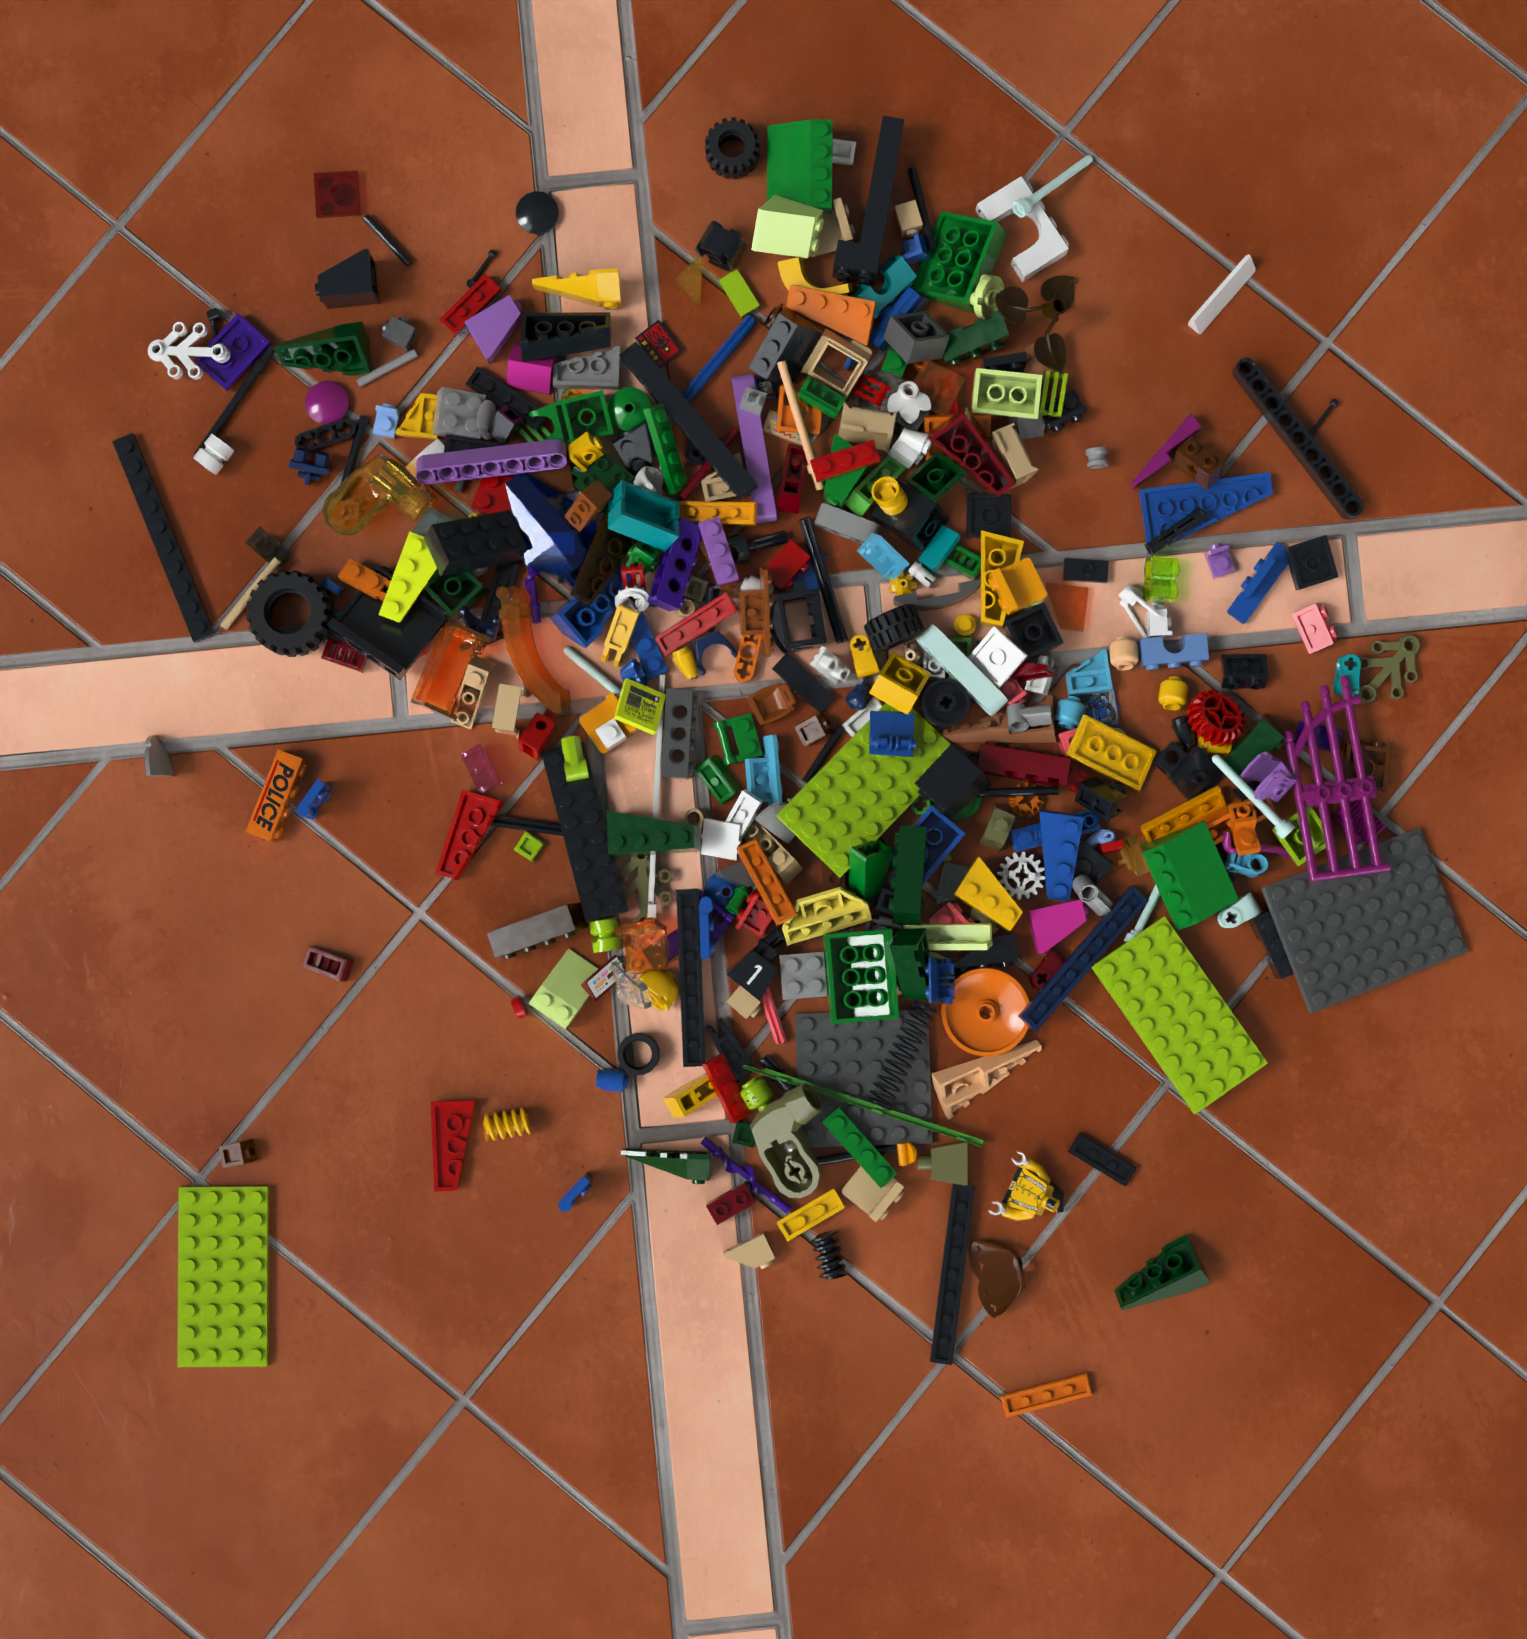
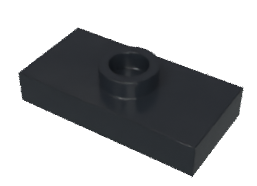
M1064 558L1063 581L1106 584L1109 561Z

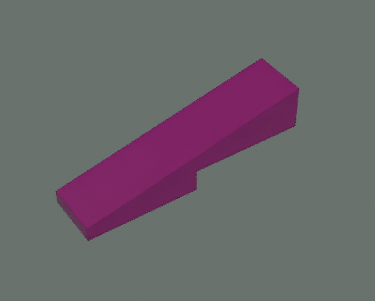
M1191 413L1130 484L1132 489L1166 466L1171 461L1168 453L1199 431L1201 426Z

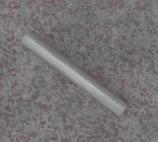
M412 349L356 379V381L362 387L418 356L415 350Z

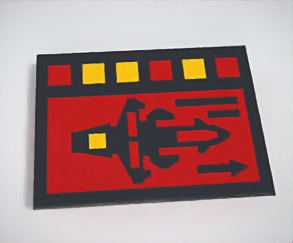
M660 320L635 337L639 345L659 368L665 366L682 351Z

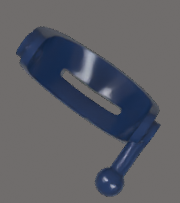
M468 607L461 609L465 626L473 636L489 641H494L497 638L502 622L499 616H495L492 624L474 616Z
M719 631L695 641V652L699 664L697 667L700 675L706 673V669L701 664V657L704 650L710 645H725L730 649L734 658L738 655L733 645Z

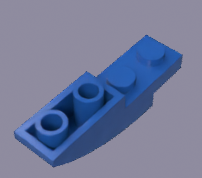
M1085 810L1074 813L1084 816L1081 835L1101 829L1097 815L1091 811ZM1040 823L1009 832L1014 853L1042 846Z

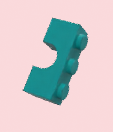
M893 254L878 268L884 278L883 287L879 291L874 292L871 286L861 284L850 295L852 297L877 301L873 320L881 314V310L886 305L892 304L897 299V295L902 290L909 288L917 277L902 256Z

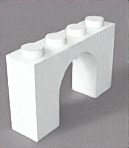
M1021 176L979 202L975 211L981 219L998 222L1008 215L1015 214L1012 204L1019 198L1031 196L1033 188ZM1041 200L1032 205L1031 212L1026 215L1036 224L1039 238L1033 246L1014 257L1011 262V266L1022 282L1064 257L1069 249L1067 239L1064 235L1060 236L1056 230L1057 225L1053 218H1048L1044 212L1045 207Z

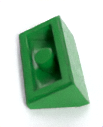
M716 754L695 769L696 773L721 805L742 790V787Z

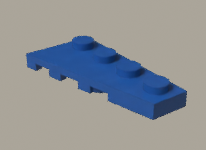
M1039 809L1047 899L1069 902L1084 816Z

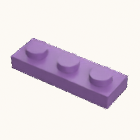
M720 517L698 522L717 586L738 581L739 577Z

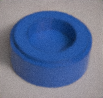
M326 576L321 582L322 586L336 595H340L344 589Z

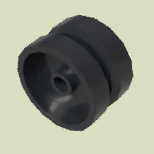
M939 679L932 682L925 689L920 700L922 717L932 727L937 729H950L957 726L966 717L970 708V697L966 688L960 682L953 679ZM946 701L948 708L944 709V706H940V703Z

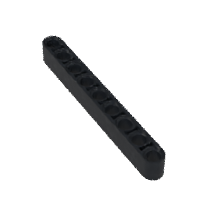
M636 341L619 354L623 363L658 404H664L667 415L740 501L744 500L758 488L754 479Z
M1250 358L1240 359L1232 371L1234 379L1339 515L1346 520L1356 518L1363 511L1362 500L1257 364ZM1246 366L1249 374H1243L1239 367ZM1253 383L1260 384L1262 391H1256L1253 388ZM1266 401H1273L1275 403L1276 408H1269L1266 404ZM1280 418H1286L1289 426H1283L1280 423ZM1293 435H1299L1302 438V443H1296L1293 440ZM1312 452L1315 455V461L1309 460L1306 453ZM1320 469L1326 470L1329 477L1323 478L1320 475ZM1334 486L1342 490V496L1334 493ZM1347 504H1352L1355 507V513H1350L1347 510Z

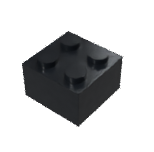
M1045 603L1004 621L1003 628L1007 637L1028 655L1023 662L1051 651L1064 643Z

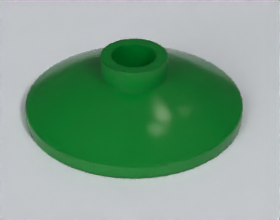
M625 387L619 389L612 395L608 403L610 420L617 428L628 431L646 420L643 409L651 407V402L648 396L638 388ZM631 404L633 406V411L626 412V405Z

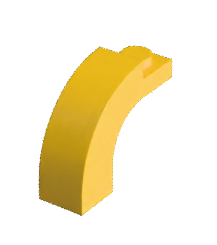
M802 257L778 262L780 276L788 291L790 285L841 295L853 292L852 283L829 288H821L813 284L806 274Z

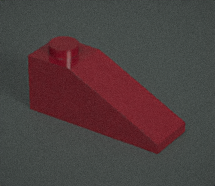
M788 444L777 511L799 513L807 467L803 446Z

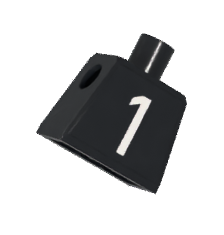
M767 945L761 954L752 949L726 972V975L760 1001L778 970L771 964L778 952L770 945Z

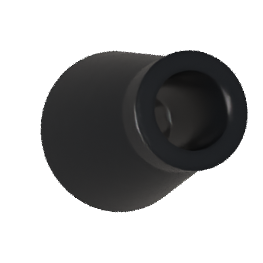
M1182 715L1171 720L1173 724L1171 727L1180 743L1185 748L1196 745L1194 733L1191 731L1193 725L1187 723L1189 720L1187 715Z

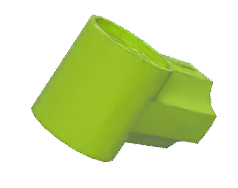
M568 736L561 739L567 782L589 778L580 736Z

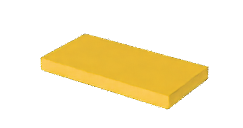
M1083 715L1066 756L1140 791L1157 750L1088 715Z

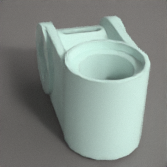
M1250 892L1221 910L1217 915V921L1223 928H1234L1257 916L1262 910ZM1229 914H1232L1233 918L1230 919L1231 922L1226 921V918H1228Z

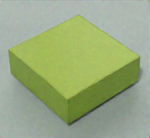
M525 831L514 850L533 862L545 843Z

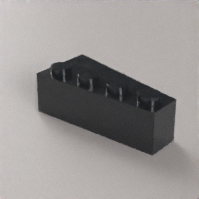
M610 312L523 313L520 338L522 362L611 347Z

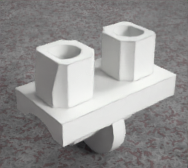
M821 646L819 654L814 656V660L810 664L835 684L838 680L844 682L850 674L847 665L823 646Z

